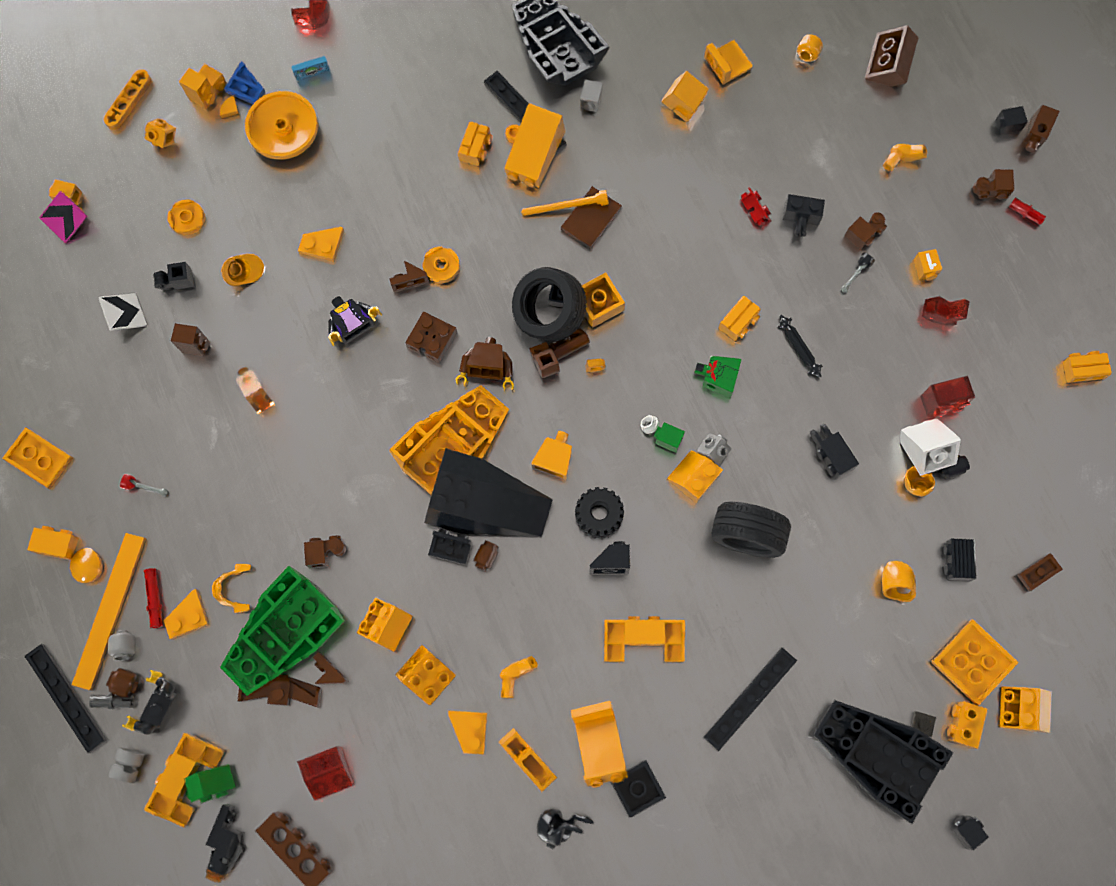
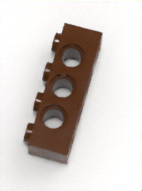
M273 812L255 832L305 886H320L333 873L330 869L332 865L324 857L321 859L317 855L318 850L310 842L308 844L302 838L304 836L303 833L296 827L293 829L288 823L290 821L283 812ZM280 829L286 832V838L283 841L278 838V831ZM294 844L300 847L298 856H295L291 851ZM308 859L314 862V869L312 871L306 869L305 863Z

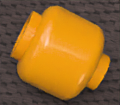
M812 34L804 36L797 47V54L800 59L805 62L815 61L823 49L822 40Z

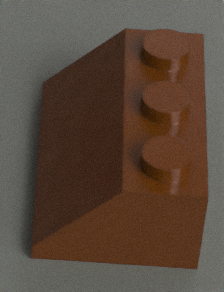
M908 25L877 33L865 76L866 80L891 87L907 83L919 38Z

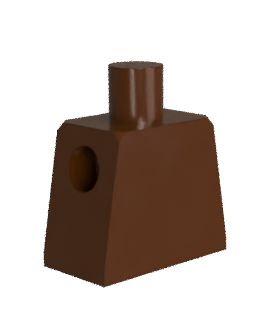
M1042 104L1035 112L1023 139L1024 142H1027L1025 148L1027 151L1036 152L1038 147H1041L1048 139L1060 112L1059 110Z

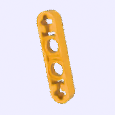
M139 69L132 75L105 114L104 122L109 129L117 130L123 125L151 84V77L146 70ZM130 90H137V93L135 95H128ZM122 103L127 104L124 110H119V106Z

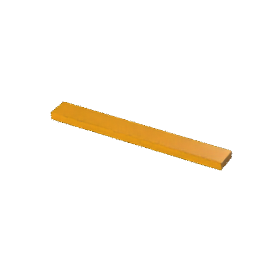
M125 533L72 682L73 686L93 691L108 649V639L114 632L146 541L144 537Z

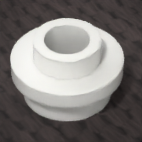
M648 415L641 421L642 431L646 434L655 432L659 426V420L655 416Z

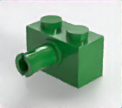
M229 764L197 772L184 778L187 787L186 796L191 803L200 800L202 804L213 800L212 796H216V799L229 795V790L236 788Z

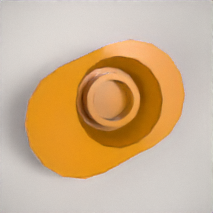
M254 254L230 257L224 262L221 269L223 280L231 286L255 282L262 276L264 264L259 256Z

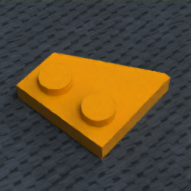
M343 227L303 234L298 248L299 254L334 262L344 232Z
M197 589L192 590L164 619L169 639H175L209 625Z
M448 711L463 753L484 754L487 713Z

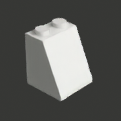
M937 418L914 426H908L901 430L900 443L920 476L957 464L961 439Z

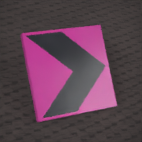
M59 191L39 219L64 243H67L88 216L62 191Z

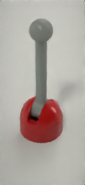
M124 474L120 482L121 489L132 490L135 487L160 493L162 496L168 494L167 489H157L137 483L135 477L129 474Z

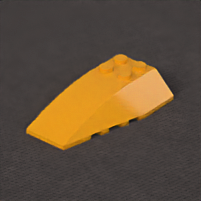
M480 385L461 396L457 401L449 403L440 411L432 413L423 421L417 422L389 449V452L401 469L432 495L445 449L448 448L483 458L505 419L509 408Z

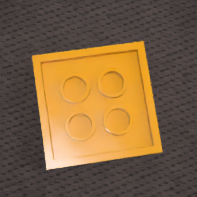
M973 619L931 661L939 671L977 706L1019 663Z

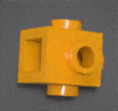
M159 118L147 122L145 139L154 146L167 147L174 144L176 127Z

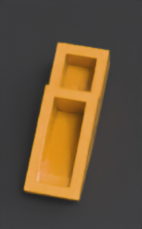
M514 728L499 741L500 745L541 791H544L557 778Z

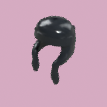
M548 809L539 817L537 833L547 843L548 848L554 849L555 846H561V842H565L570 837L572 831L580 834L584 833L581 828L575 825L576 820L588 824H594V821L589 817L577 814L568 820H564L560 811Z

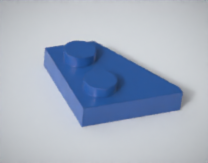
M242 61L224 88L226 93L251 104H254L265 93L262 85Z

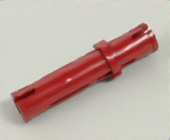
M149 568L144 570L148 604L146 611L149 613L150 629L163 627L161 615L163 606L160 604L157 569Z

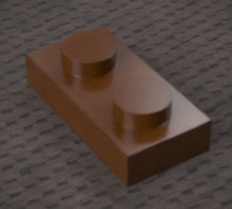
M1049 553L1017 576L1030 592L1063 570V568L1054 556Z

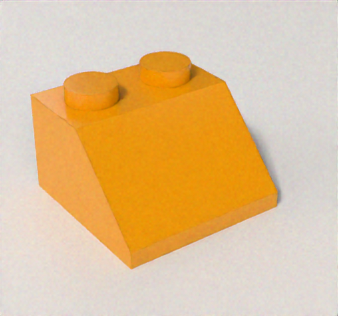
M691 450L668 476L667 480L697 503L718 479L723 469L708 457Z

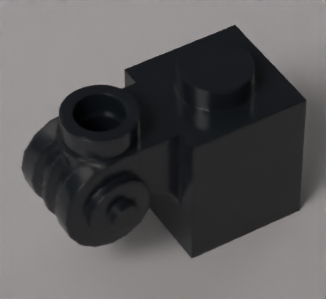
M186 261L167 264L168 273L158 271L153 274L154 287L157 289H170L174 287L175 290L194 287L192 269Z

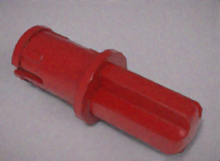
M1016 197L1008 207L1021 214L1022 218L1027 217L1039 225L1046 219L1045 215L1031 208L1032 205L1029 206Z

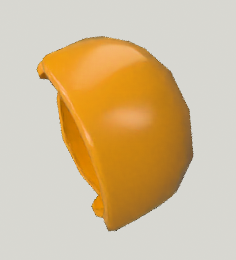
M912 466L905 474V488L911 494L922 497L933 491L935 480L932 473L920 476L915 466Z

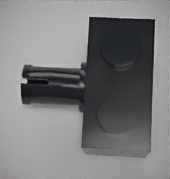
M788 194L782 220L796 222L794 234L799 236L801 231L800 237H805L807 234V224L819 226L823 217L825 200Z

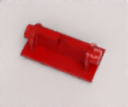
M749 187L750 193H743L741 201L748 211L753 207L755 208V210L749 213L755 224L762 226L765 224L764 220L766 219L771 222L772 220L769 217L771 212L766 205L762 206L760 200H762L757 190L753 191Z

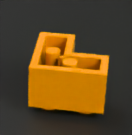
M206 64L203 65L199 72L189 68L179 80L189 100L206 110L215 102L217 95L220 91L224 90L227 83L221 72Z

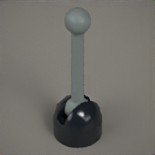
M862 253L858 260L860 267L848 283L842 286V292L846 293L849 291V286L862 269H868L873 265L875 259L871 255Z

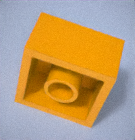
M607 273L582 285L587 300L585 318L592 328L624 311L625 302Z

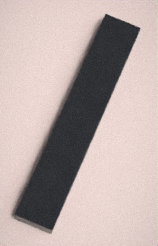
M498 70L484 80V84L522 122L529 103ZM563 138L557 148L556 153H558L565 146H567V143L563 140Z
M40 644L26 654L24 657L86 752L91 753L107 741L45 645Z
M781 647L703 738L717 751H720L797 660Z

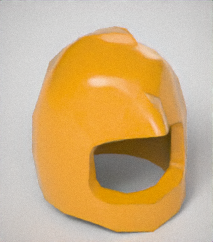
M902 561L886 563L882 574V591L884 596L900 602H910L915 599L916 579L913 569L908 564ZM896 587L907 588L911 591L907 594H901L897 592Z

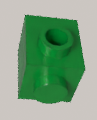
M664 422L662 428L658 426L654 434L656 438L655 444L676 453L685 431Z

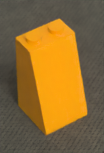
M530 103L528 104L504 167L509 179L522 181L529 187H540L565 134L562 115Z

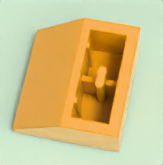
M375 598L370 604L364 620L360 623L357 634L394 652L413 616L396 606Z
M1001 686V728L1050 733L1051 691L1040 688Z

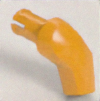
M897 144L891 148V154L884 162L883 167L887 171H893L899 161L912 162L927 158V148L925 145Z
M534 657L523 658L501 671L499 676L502 679L501 698H514L515 680L538 667Z

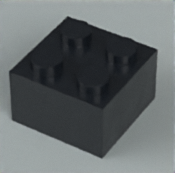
M647 760L627 770L628 777L623 778L622 781L611 782L629 818L666 798Z

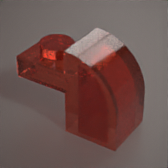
M309 0V8H292L291 15L295 25L311 24L312 30L324 26L330 16L329 1Z
M941 296L928 298L924 302L922 317L942 325H956L957 321L967 319L970 301L961 299L949 302Z

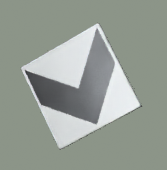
M136 293L99 297L110 331L147 326Z

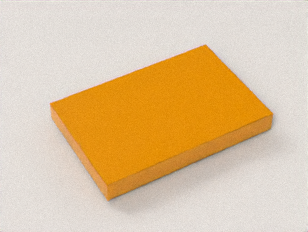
M25 427L2 459L48 489H51L73 457Z

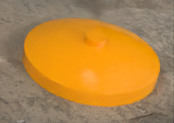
M277 91L264 95L251 106L245 119V132L252 147L258 153L271 159L282 160L300 155L311 146L318 131V119L310 102L303 96L289 91Z

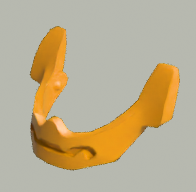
M236 564L233 571L223 573L212 585L213 597L221 605L233 607L234 613L248 612L250 605L231 602L225 599L221 594V583L229 575H241V572L250 570V564Z

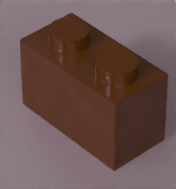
M175 323L171 342L181 353L204 356L205 351L208 350L209 341L197 326Z

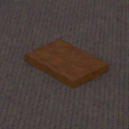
M592 186L583 198L596 196L599 190ZM608 197L609 205L601 206V204L593 203L577 206L563 223L561 230L591 249L621 210L622 205Z

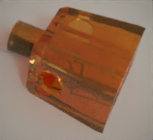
M247 367L241 368L238 371L239 377L236 378V382L255 411L260 414L275 405L254 371L249 370Z

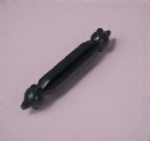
M780 315V325L778 327L785 329V333L804 363L810 367L809 375L813 374L821 378L822 364H816L813 354L795 327L791 326L792 318Z

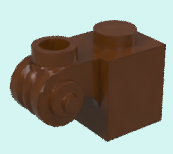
M995 169L990 175L989 180L986 177L978 178L973 185V192L980 199L989 197L997 199L1009 198L1015 190L1013 170Z
M879 212L874 213L869 222L860 216L848 228L844 236L860 250L865 245L869 247L876 239L874 236L877 233L882 234L888 227L885 224V216Z
M329 536V540L311 538L309 542H304L305 566L308 568L329 566L328 554L330 552L339 557L343 556L346 552V545L341 541V536Z

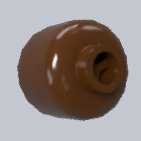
M118 668L116 671L111 672L106 686L109 687L110 693L127 697L130 692L135 693L139 682L136 681V674L134 672Z

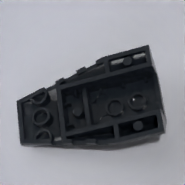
M520 0L511 5L530 60L547 82L563 86L574 82L596 70L610 49L609 45L588 21L584 22L578 14H573L569 11L568 7L560 5L557 0Z
M446 448L424 523L461 534L542 537L553 499L528 486L516 477L509 475L504 470L490 464L485 459Z

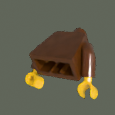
M488 337L485 339V343H475L474 348H471L462 356L459 369L461 374L456 377L457 385H459V381L462 378L465 379L464 387L468 385L467 373V377L503 380V377H505L503 390L505 391L506 383H510L512 390L514 389V383L511 381V377H513L512 360L507 352L502 350V345L496 344L495 338Z

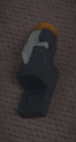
M222 804L205 844L215 849L211 851L209 864L205 871L207 872L205 878L217 883H221L222 879L230 872L243 850L240 845L241 832L227 827L228 824L232 823L235 812H233L235 806L230 804Z

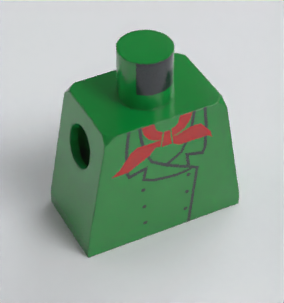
M711 356L708 365L697 362L694 373L705 376L704 387L731 398L742 359Z

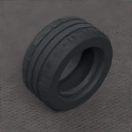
M551 267L536 268L522 277L513 292L512 313L514 320L519 328L530 337L546 341L566 339V337L568 338L579 328V325L584 320L587 308L585 291L581 283L573 275ZM549 285H556L563 295L564 305L562 312L555 321L544 325L535 313V302L542 289Z
M724 502L717 508L711 535L714 541L727 548L750 555L775 558L785 553L792 526L786 516L774 510L743 502Z

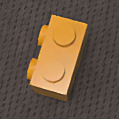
M965 701L957 702L952 710V716H954L953 723L949 725L947 736H949L948 742L970 749H978L987 708Z

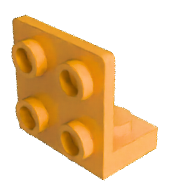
M735 40L719 48H716L713 43L706 46L704 58L722 84L740 76L753 67Z
M421 645L395 676L425 703L431 705L453 680L455 674Z

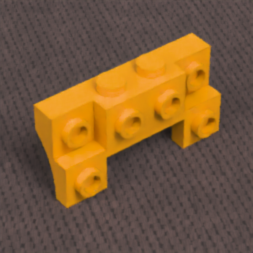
M629 616L628 620H604V662H624V646H664V662H685V620H660L659 616H649L648 620H640V616Z
M184 733L174 753L170 754L167 758L164 772L157 777L155 781L156 787L144 810L183 828L186 827L196 808L182 801L187 790L184 778L195 774L200 764L211 769L217 767L225 750L189 733Z

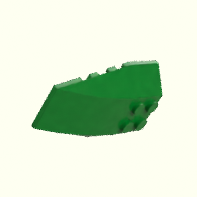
M288 566L261 594L258 604L250 613L246 625L241 629L238 639L230 648L220 668L248 696L316 652L345 621L338 608L308 578L291 566Z

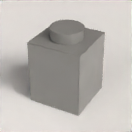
M585 80L580 98V108L588 111H598L603 83Z

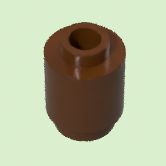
M485 540L480 545L473 559L476 563L475 567L486 571V568L491 569L499 553L497 551L499 547Z

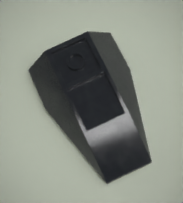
M837 700L833 701L813 734L874 800L910 824H913L923 807L920 804L938 772L945 769L954 753L916 728Z

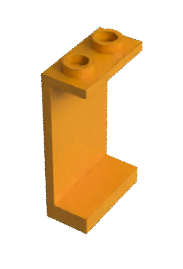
M611 701L571 710L585 772L584 780L587 786L600 787L603 783L610 781L616 783L628 777Z

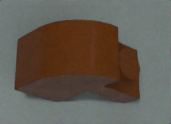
M547 342L529 348L542 379L560 372L556 356L552 348H549Z

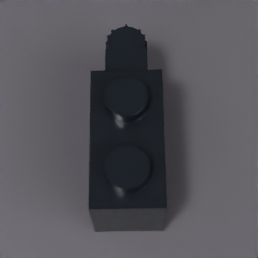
M822 424L820 429L826 439L822 440L816 430L810 431V435L817 445L815 447L819 459L824 460L828 473L834 476L835 479L840 478L859 465V462L839 432L832 434L827 425Z

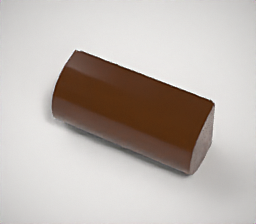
M579 328L568 338L555 341L548 346L550 349L552 348L556 359L559 360L589 344L590 340L587 333Z

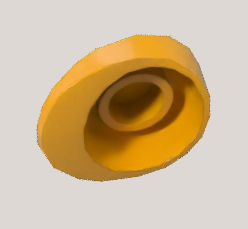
M89 548L77 551L70 562L71 574L76 581L81 583H90L97 580L103 571L102 560L98 553Z

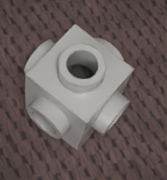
M709 433L696 451L708 457L719 466L731 451V447L727 444V439L722 435L718 434L716 436Z

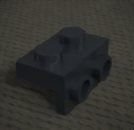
M439 529V531L433 530V539L428 556L466 566L473 544L469 537L463 534L453 536L450 535L449 531Z

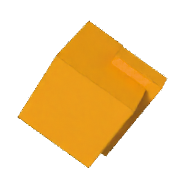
M686 71L674 81L661 102L687 122L706 96L708 88Z

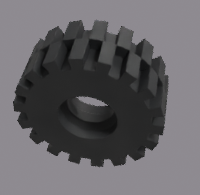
M595 487L594 490L588 489L587 493H583L581 498L578 499L575 508V517L581 530L588 533V536L592 537L593 535L596 538L601 536L605 538L609 534H614L620 528L624 517L623 502L621 503L619 495L616 496L613 490L608 491V488L605 487L603 489ZM602 505L607 509V516L604 519L593 517L592 509L595 506Z

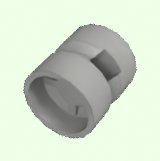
M118 748L115 756L117 762L112 765L108 777L127 783H135L138 774L136 768L141 766L144 754L130 749Z

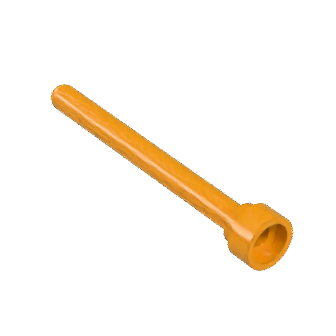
M602 190L596 193V196L524 208L521 213L527 216L593 203L601 204V206L609 205L606 190Z

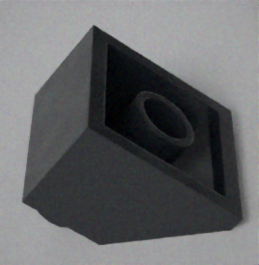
M615 541L613 544H610L590 564L589 574H629L630 544H625L624 541Z

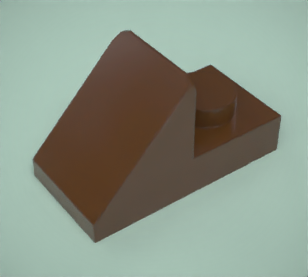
M404 261L407 274H396L393 278H389L393 292L429 282L425 271L407 261Z
M317 652L313 656L316 661L314 665L321 672L326 671L315 684L338 685L349 682L323 653Z

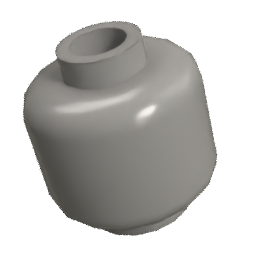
M118 630L116 634L109 637L108 654L113 657V660L126 661L134 655V635L129 634L127 630Z

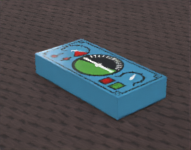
M325 56L291 66L296 81L330 71Z

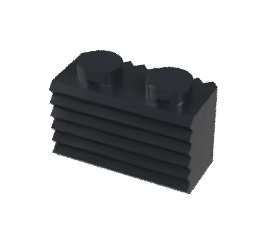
M952 538L946 541L943 551L944 555H947V563L944 565V573L948 576L947 579L959 581L975 580V539Z

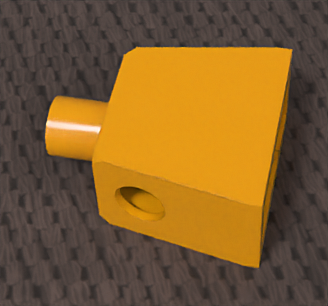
M558 431L555 439L546 437L532 460V468L566 480L572 454V446L566 444L569 434Z

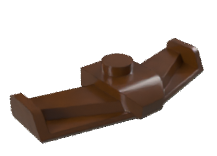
M281 674L248 696L239 688L238 702L268 697L267 704L289 706L291 698L319 708L321 687Z

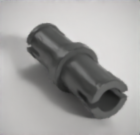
M112 693L109 695L92 694L90 699H93V701H89L90 708L108 707V709H114L115 707L132 708L133 703L131 702H134V696L121 697Z

